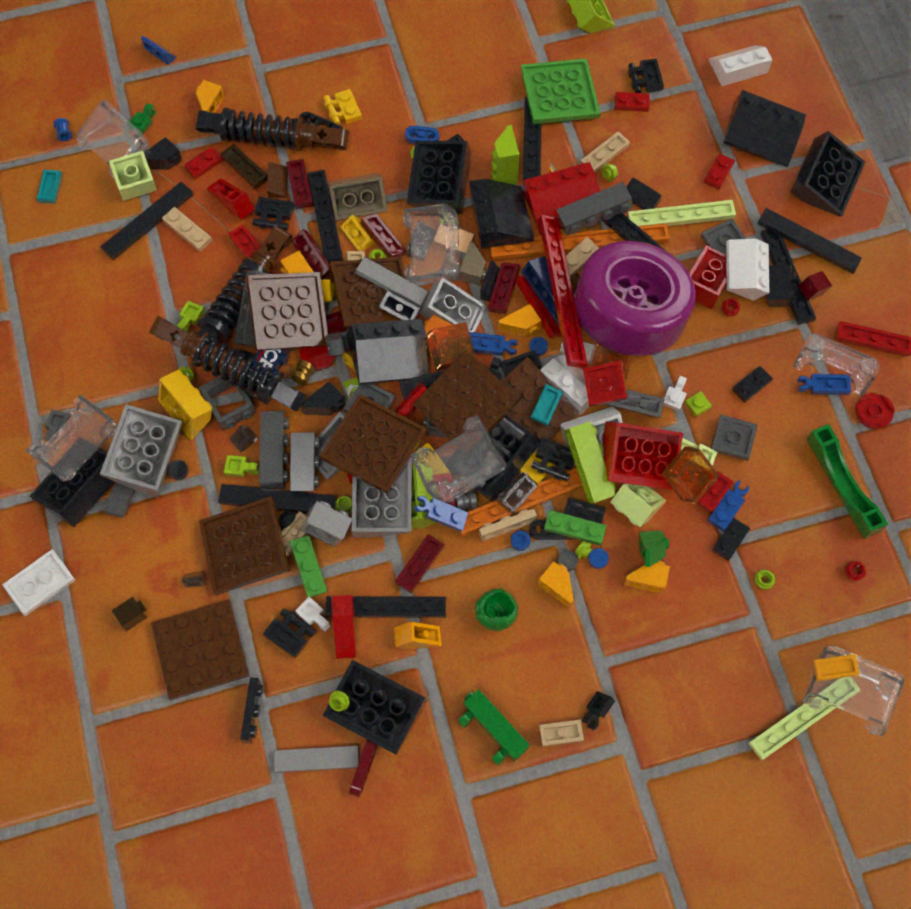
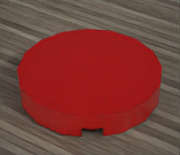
M327 346L300 348L301 360L311 363L315 367V371L331 367L337 355H328Z
M876 393L865 394L859 399L855 407L858 421L870 429L885 428L893 420L895 412L892 402L886 396Z

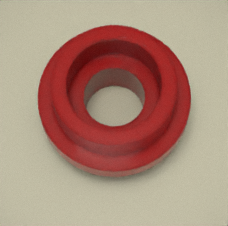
M730 298L723 302L721 309L725 315L735 316L740 311V305L736 299Z
M852 561L846 566L845 573L849 579L859 581L866 575V569L861 562ZM852 569H856L858 574H854Z

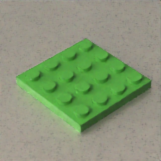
M587 59L521 65L520 70L533 124L600 118L601 113Z

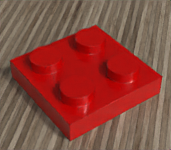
M621 361L583 369L589 406L592 407L628 399Z

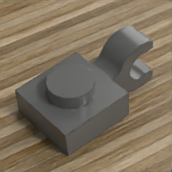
M51 410L45 424V428L48 430L45 440H49L48 444L56 445L59 432L65 433L71 419L69 413Z

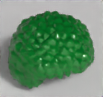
M501 588L485 592L475 603L476 619L481 625L491 631L499 632L507 629L517 619L518 605L516 600H514L510 593Z

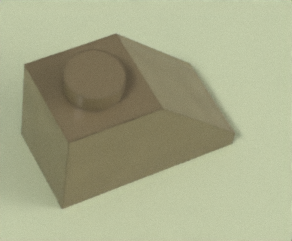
M470 242L460 270V281L481 286L487 272L486 261L474 242Z

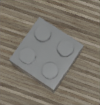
M316 501L309 509L300 530L335 547L343 540L352 518L348 517L349 515L344 511H336L330 508L331 506L326 502Z

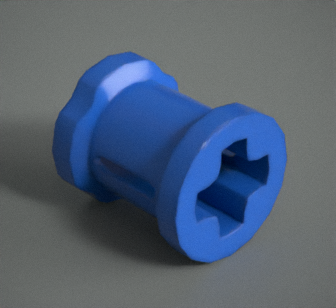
M65 118L56 119L53 122V126L57 130V139L62 142L70 140L72 133L68 128L69 121Z

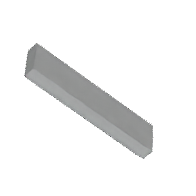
M366 257L362 259L355 272L357 275L420 308L428 294V291Z
M358 746L274 751L275 773L357 768L359 764Z

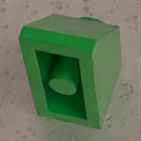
M663 531L639 532V552L645 567H650L666 557V549H669L668 537L665 538Z

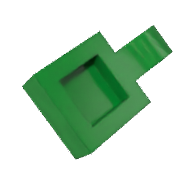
M147 103L143 113L138 111L127 123L128 126L143 135L153 123L151 118L156 114V111L153 110L154 106Z

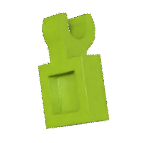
M187 301L179 314L182 320L177 327L188 332L191 323L196 325L198 319L202 317L205 312L204 307Z
M227 455L224 474L225 476L244 477L245 472L259 475L260 467H258V463H248L246 457Z

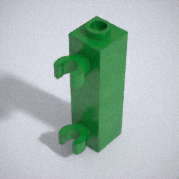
M479 689L475 693L471 691L464 698L463 707L467 710V713L458 719L459 724L465 728L475 719L501 748L492 757L497 766L507 756L515 762L529 749V743Z

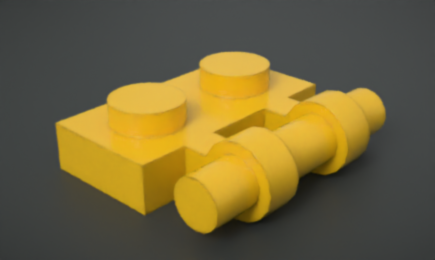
M351 89L334 94L335 100H332L329 95L323 97L325 101L324 106L329 111V118L333 123L340 125V120L344 119L345 123L349 124L362 119V114ZM339 107L340 112H337L335 108Z

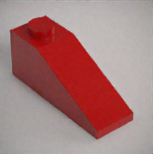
M221 178L207 188L228 211L239 219L248 217L255 210L246 192Z
M331 596L336 659L357 658L354 596Z

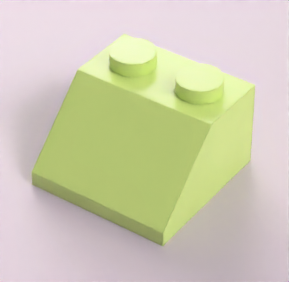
M143 151L109 161L123 201L157 191Z
M625 483L610 503L614 505L618 512L625 514L631 523L641 527L654 516L667 500L651 487Z

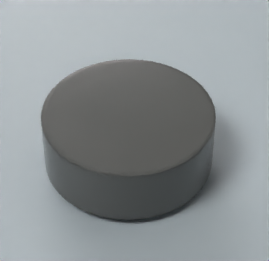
M563 551L558 557V563L564 565L568 571H572L577 566L578 558L572 551Z

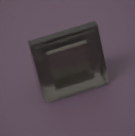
M240 425L230 437L231 442L240 452L246 450L259 439L251 428L246 425Z
M205 572L186 573L182 577V583L186 588L206 585Z

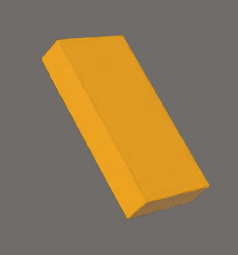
M856 654L812 660L816 681L860 675Z

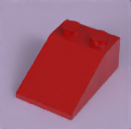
M706 245L689 274L696 290L695 301L713 309L727 284V256Z

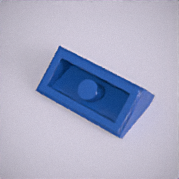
M145 36L141 37L144 49L167 65L176 59L175 55L155 41Z

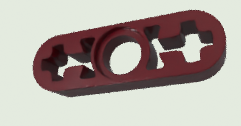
M366 740L349 794L360 797L378 747L377 744Z

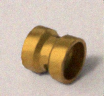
M299 360L296 365L297 369L292 372L290 377L294 382L306 386L309 382V376L315 371V367L305 360Z

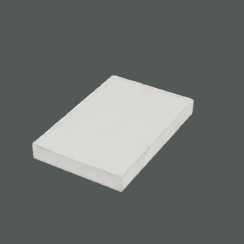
M52 549L2 584V586L26 617L73 583L75 578Z

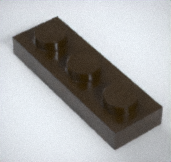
M232 144L220 154L222 159L254 189L268 180V175L236 145Z

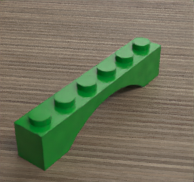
M827 424L813 430L807 438V442L863 538L866 539L882 532L888 523L879 507L863 493L854 480L843 457L839 440L831 426Z

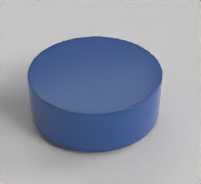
M535 337L530 341V352L535 350L537 356H542L547 352L548 343L544 338Z
M519 530L512 534L511 546L515 550L524 551L529 547L530 536L527 532Z
M600 548L592 550L588 558L589 564L595 569H603L609 560L607 552Z

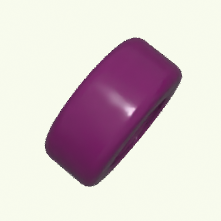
M619 241L597 249L587 259L574 292V300L579 323L594 341L620 354L646 356L668 349L680 338L693 312L696 290L689 272L672 254L645 242ZM615 292L621 294V298H619L615 294Z

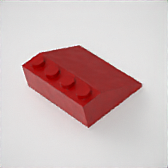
M587 162L523 180L522 191L539 235H541L538 220L541 214L558 218L557 209L598 193L600 189L591 163ZM558 219L559 228L563 229Z
M605 422L603 448L607 481L675 490L683 433L618 422Z

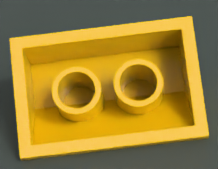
M179 369L159 379L158 401L172 418L182 421V431L190 440L194 439L211 420L212 406L202 398L200 391L192 386L189 378L183 375Z

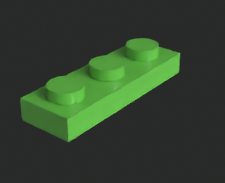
M549 510L544 530L601 546L607 525Z
M309 535L290 541L307 598L327 593Z

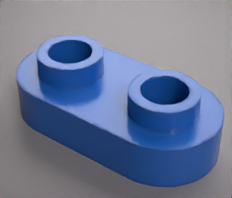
M413 125L405 130V139L411 144H415L416 141H439V132L435 128Z

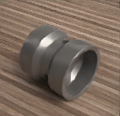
M475 490L468 491L467 494L462 492L455 493L457 508L464 511L468 508L471 510L478 508Z

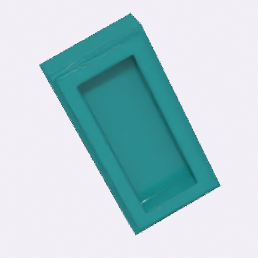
M43 171L37 195L39 203L56 204L63 175L61 171Z
M545 384L530 419L547 427L563 392Z

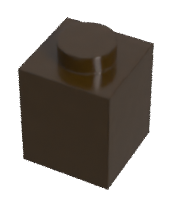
M133 597L112 610L126 632L147 618L144 614L147 609L140 600L137 602Z

